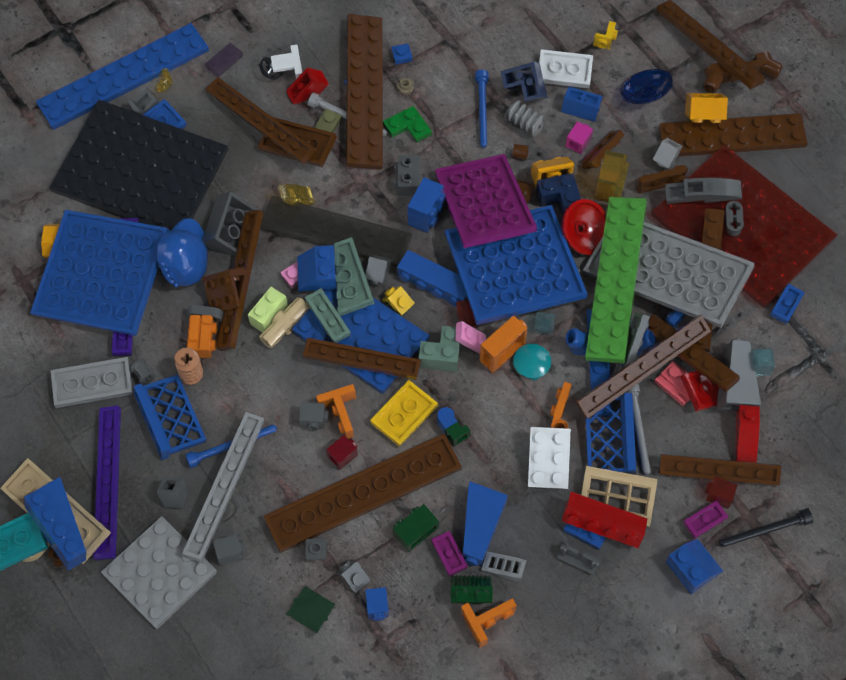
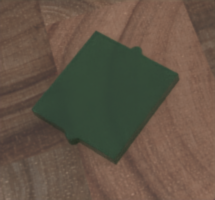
M305 586L299 596L294 598V603L289 609L287 616L318 633L324 622L328 621V616L335 607V604Z

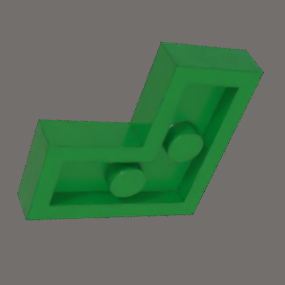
M414 105L383 121V126L392 138L408 130L416 143L432 135L431 129Z

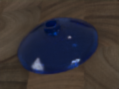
M662 69L644 70L626 79L621 85L620 94L623 100L631 104H650L663 98L671 90L673 78L669 72Z

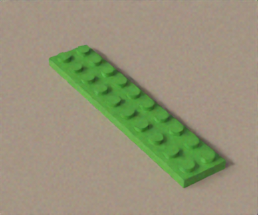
M609 197L585 355L586 361L625 363L647 200L644 198Z

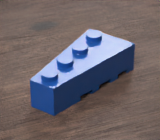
M59 477L25 496L24 505L26 510L66 569L69 571L86 561V549L61 478Z

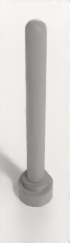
M315 92L311 94L308 100L309 106L331 110L346 119L345 110L323 101L321 95ZM383 129V136H386L387 131Z
M636 384L625 393H632L634 426L642 471L645 475H648L651 470L638 404L640 388L639 384Z

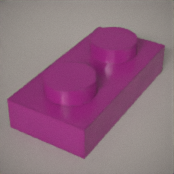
M716 500L684 520L683 524L692 537L696 539L727 520L729 516Z
M450 531L431 539L449 577L468 568Z

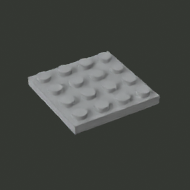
M162 516L101 571L102 575L156 630L217 573V570L205 558L201 563L183 556L182 552L187 540Z

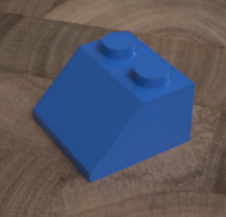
M334 245L315 246L297 256L299 291H316L321 288L322 290L336 289Z
M698 539L685 543L672 552L666 560V564L691 595L723 572L722 568Z

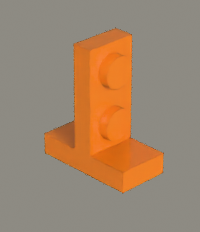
M353 384L316 396L317 403L325 404V408L331 407L334 416L339 417L340 422L337 423L341 434L344 433L348 439L354 437L343 402L356 399V390Z
M512 598L477 617L469 603L461 606V614L480 648L488 643V638L482 628L489 629L496 624L497 620L501 618L506 620L515 614L517 605Z

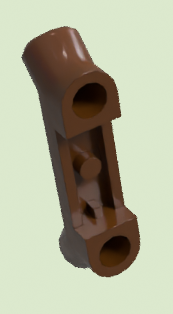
M769 52L757 53L753 61L747 62L759 73L772 79L778 78L782 70V64L773 60ZM719 63L710 64L704 69L706 80L703 83V87L708 93H716L722 83L739 80Z

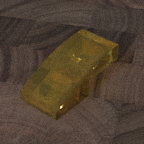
M281 184L277 186L283 202L295 206L300 202L309 207L315 204L311 190L308 187L295 184Z

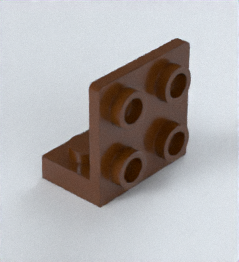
M245 267L202 277L209 307H215L222 311L240 307L235 281L240 280L239 276L246 275Z

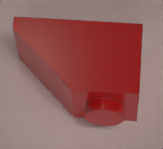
M307 67L286 92L291 102L296 105L309 100L313 92L320 95L329 83L321 70Z

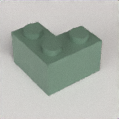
M442 326L440 343L421 341L419 352L420 368L457 372L460 343L455 341L456 327Z

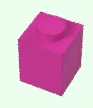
M577 121L567 136L565 147L582 154L592 139L593 129L587 124Z

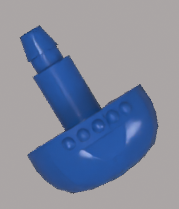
M191 218L182 219L172 230L165 232L157 246L158 268L162 270L165 279L174 287H186L196 284L202 279L207 270L208 252L202 241L204 231L199 223Z

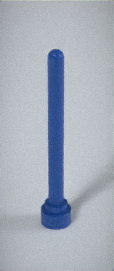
M477 70L475 72V81L479 85L480 146L485 148L487 146L486 84L489 81V72L487 70Z
M270 425L262 428L257 439L276 432L277 427ZM233 440L200 453H193V451L186 453L185 456L190 469L198 466V463H201L203 459L229 450Z

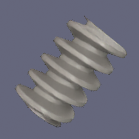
M517 100L508 108L504 117L508 118L510 122H514L516 126L520 125L522 130L526 129L528 134L531 133L533 137H536L544 126L542 122L544 116L541 115L539 118H536L538 115L537 111L531 114L532 108L530 107L525 110L527 105L523 104L520 107L521 101Z

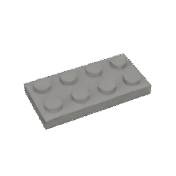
M128 357L51 370L55 408L133 395Z

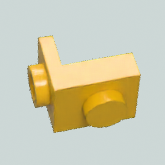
M609 21L606 35L595 33L593 46L610 50L612 40L616 41L617 38L616 22Z
M401 286L390 287L385 291V296L382 298L383 302H388L400 316L415 304Z

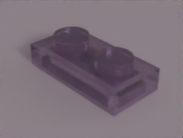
M229 43L205 63V66L214 75L220 77L243 57V53L232 43Z

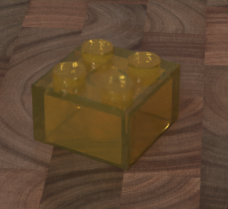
M608 150L605 151L594 200L608 203L609 197L622 196L629 163L626 162L627 155Z

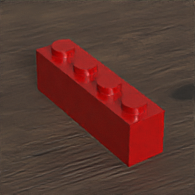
M572 491L565 504L561 519L562 522L635 548H639L645 536L648 518Z

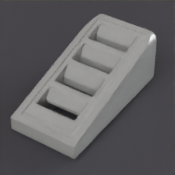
M487 551L481 571L520 583L527 560ZM491 558L495 559L493 568H489ZM502 561L503 563L499 570L497 569L498 562ZM509 563V571H504L506 564ZM514 565L518 566L517 573H513Z

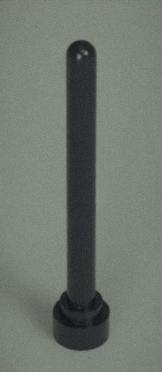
M809 508L799 510V513H796L794 517L721 539L719 545L726 547L795 524L806 526L813 523V516Z

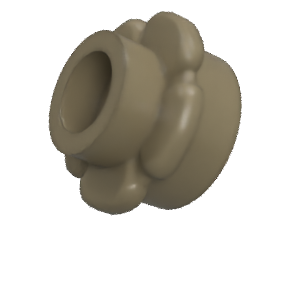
M402 78L397 83V89H399L401 94L408 95L414 89V82L411 79Z

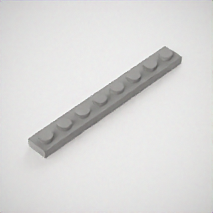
M245 412L182 552L183 556L202 563L263 426L264 418Z

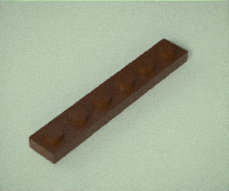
M655 314L650 316L648 320V329L653 332L658 343L676 331V329ZM695 343L677 355V357L725 392L740 380L737 373Z
M308 337L303 352V358L417 380L421 364L420 359Z
M660 454L659 474L780 486L781 465Z

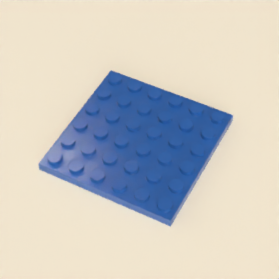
M552 205L530 210L537 226V232L464 248L456 228L445 230V237L476 325L587 298V291Z
M65 210L30 313L33 316L137 336L159 266L157 246L162 235L170 230L160 226Z

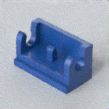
M568 87L561 112L595 122L603 96Z

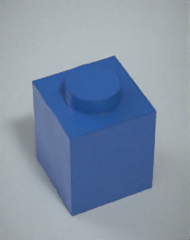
M386 587L365 589L368 619L382 621L385 617H389Z

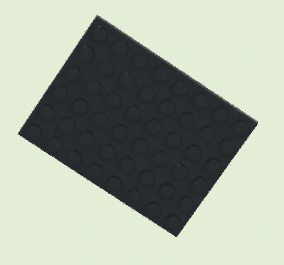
M98 99L49 189L54 193L121 218H138L139 223L172 230L182 219H193L229 148L227 145Z

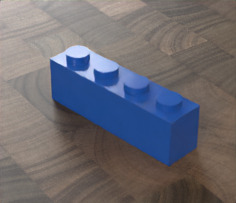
M410 250L406 252L397 266V276L402 281H409L415 284L418 289L427 290L436 298L447 300L452 306L463 308L467 303L468 299L458 274Z

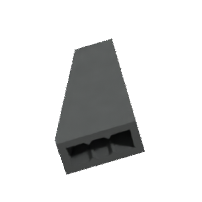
M733 339L723 348L722 363L737 373L740 380L727 392L719 387L717 410L737 412L740 405L761 406L750 341Z

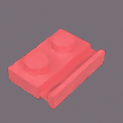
M673 361L655 379L654 383L684 407L690 401V398L680 377L687 372Z

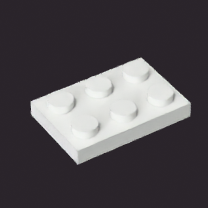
M541 49L539 63L544 83L589 89L593 55Z
M530 427L528 487L568 489L571 429Z

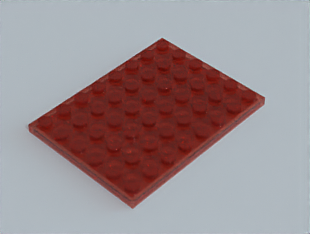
M725 145L687 179L725 178L741 181L742 199L705 203L704 200L672 204H667L665 199L651 213L656 220L671 232L702 243L706 208L724 210L725 212L728 202H739L743 207V229L737 236L729 235L725 230L724 215L720 250L754 263L755 267L742 290L763 308L787 284H790L838 235ZM731 208V210L733 211V215H735L736 211L734 210V208ZM733 221L731 226H733V229H737L735 221Z

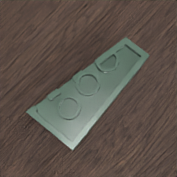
M352 237L334 243L338 300L337 312L340 316L373 305L375 302Z

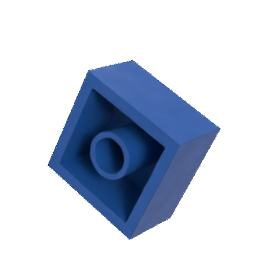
M425 177L422 179L408 205L409 226L426 233L429 232L431 227H435L438 219L437 215L442 213L445 208L444 199L446 194L444 193V185Z

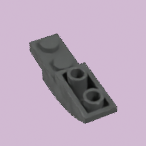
M691 178L683 179L684 182L665 184L667 204L704 200L705 203L742 199L741 181L734 179Z

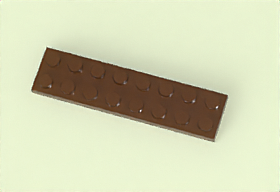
M801 113L727 118V120H721V123H713L710 120H703L700 123L692 121L659 123L661 143L664 139L669 138L683 146L678 157L807 147L808 144Z

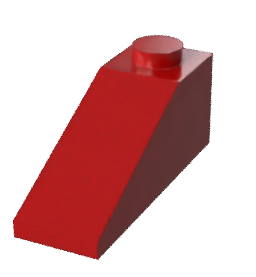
M740 405L736 412V461L757 463L760 406Z

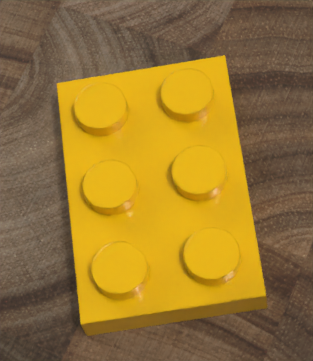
M408 380L370 420V423L400 447L438 407V402Z

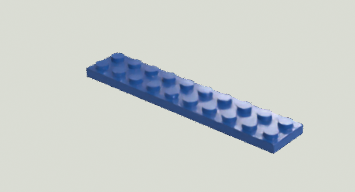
M190 23L36 100V103L51 128L55 130L92 111L98 99L110 102L208 52L209 47L193 24Z

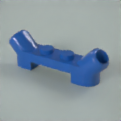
M572 328L566 333L565 341L572 353L575 355H586L589 332ZM649 329L644 332L643 344L636 356L641 355L644 350L652 348L655 344L654 334Z

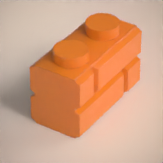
M190 315L187 347L194 349L201 358H211L212 351L216 350V340H213V334H217V322H214L211 315Z

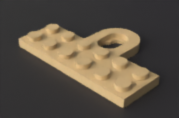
M27 458L0 489L28 513L24 505V497L53 480ZM66 492L86 549L87 561L111 532ZM46 550L39 552L23 560L22 562L34 561L41 557Z

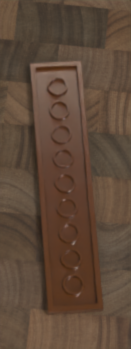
M348 14L346 166L378 170L383 168V53L381 17Z
M442 434L266 514L264 519L280 553L306 542V539L317 537L460 471L462 466L445 434Z

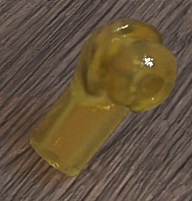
M167 68L161 70L162 79L156 85V89L161 93L168 90L173 84Z

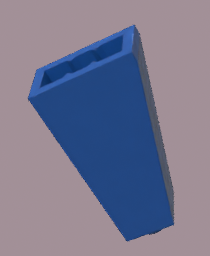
M471 481L468 486L463 558L471 566H482L507 503L508 495Z

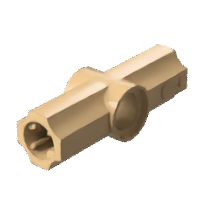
M297 297L284 311L281 310L274 316L272 324L259 336L265 346L273 348L285 334L289 335L292 333V328L310 309L306 301Z

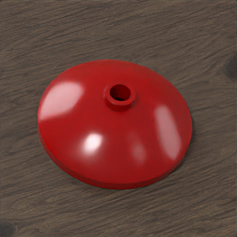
M588 199L577 200L567 207L562 218V232L567 244L572 250L581 255H592L604 235L607 215L596 202Z

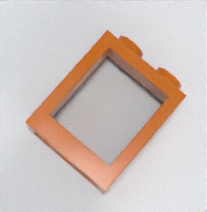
M513 315L480 345L479 361L492 373L511 358L520 347L525 345L527 325L525 322Z

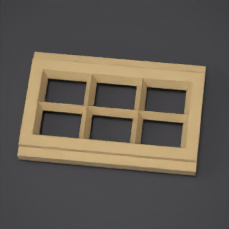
M586 466L581 495L588 497L589 493L605 496V504H608L609 497L626 500L625 511L629 510L630 501L646 503L644 514H634L648 518L646 526L650 527L657 479ZM591 478L607 481L606 492L590 489ZM611 483L628 485L627 495L610 493ZM632 486L647 488V500L631 497Z

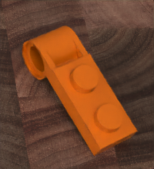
M564 382L562 388L558 387L555 397L558 399L557 405H552L550 416H553L551 428L569 429L567 422L561 418L570 394L571 383Z

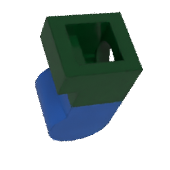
M444 407L438 411L437 423L454 447L470 437L471 430L467 425L461 427L455 419L454 411L451 408Z

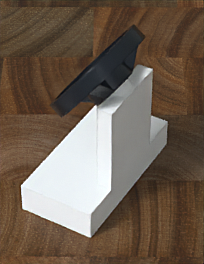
M298 45L290 46L291 53L263 58L259 63L262 74L268 79L277 80L282 75V71L294 69L297 79L302 74ZM263 61H265L267 64L266 68L268 72H266L263 68ZM279 72V76L274 77L270 73Z

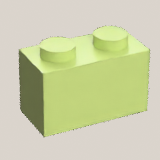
M270 287L249 312L250 325L263 333L272 324L274 316L279 311H284L288 307L286 296Z

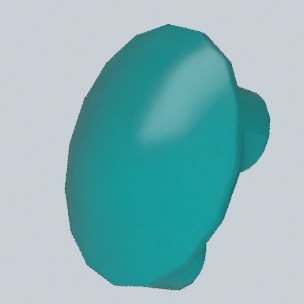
M538 344L523 345L514 355L513 367L520 375L536 381L549 371L551 356L544 347Z

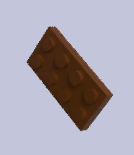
M273 117L315 149L316 153L306 163L323 168L337 139L336 134ZM263 135L258 145L260 151L296 160Z

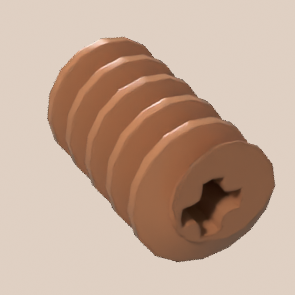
M192 348L180 349L174 357L180 379L187 385L196 384L203 377V368L199 355Z

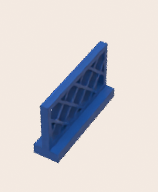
M178 375L144 386L142 384L134 386V397L161 460L169 458L170 454L206 442V437ZM176 382L178 388L176 392L166 389L167 385ZM156 389L160 393L157 398L149 396L148 390ZM163 392L173 396L170 403L160 400ZM176 398L184 400L183 408L173 405ZM157 404L168 407L164 415L156 412ZM170 409L180 412L177 420L167 416ZM183 414L192 418L190 425L180 421ZM164 420L174 423L171 431L162 427ZM177 425L187 428L184 436L174 433ZM190 430L197 432L200 438L192 440L187 438ZM171 437L182 440L180 445L171 448L169 443Z
M624 393V395H620L613 400L621 401V408L616 413L606 405L594 414L591 419L590 417L586 418L587 458L589 467H592V462L599 457L605 463L601 469L609 466L611 469L606 470L634 475L636 474L633 397L632 393ZM604 409H607L613 415L606 423L598 417ZM615 418L622 423V427L617 432L609 426ZM595 419L603 424V427L597 433L590 428V424ZM605 428L614 434L607 442L599 436ZM616 437L623 442V446L618 451L609 445ZM596 438L604 443V446L598 452L591 447V443ZM606 447L615 453L608 461L600 455ZM618 456L624 461V468H614L610 463Z

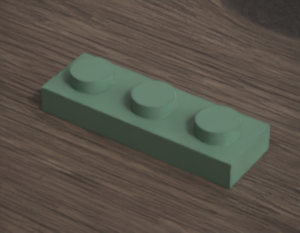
M322 288L305 297V301L333 343H338L351 335L350 330Z

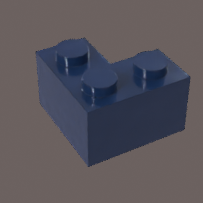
M531 62L500 71L504 89L513 90L522 87L526 102L532 103L548 98L540 63Z
M573 173L537 180L536 193L540 206L558 203L562 217L571 203L581 200Z

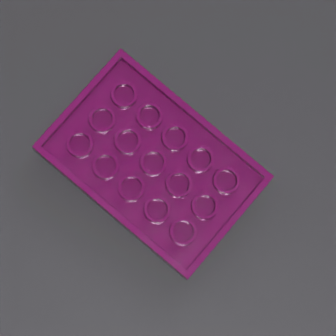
M505 154L435 169L438 183L444 185L445 201L464 248L537 232L536 223Z

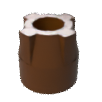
M514 144L513 158L527 160L529 145Z

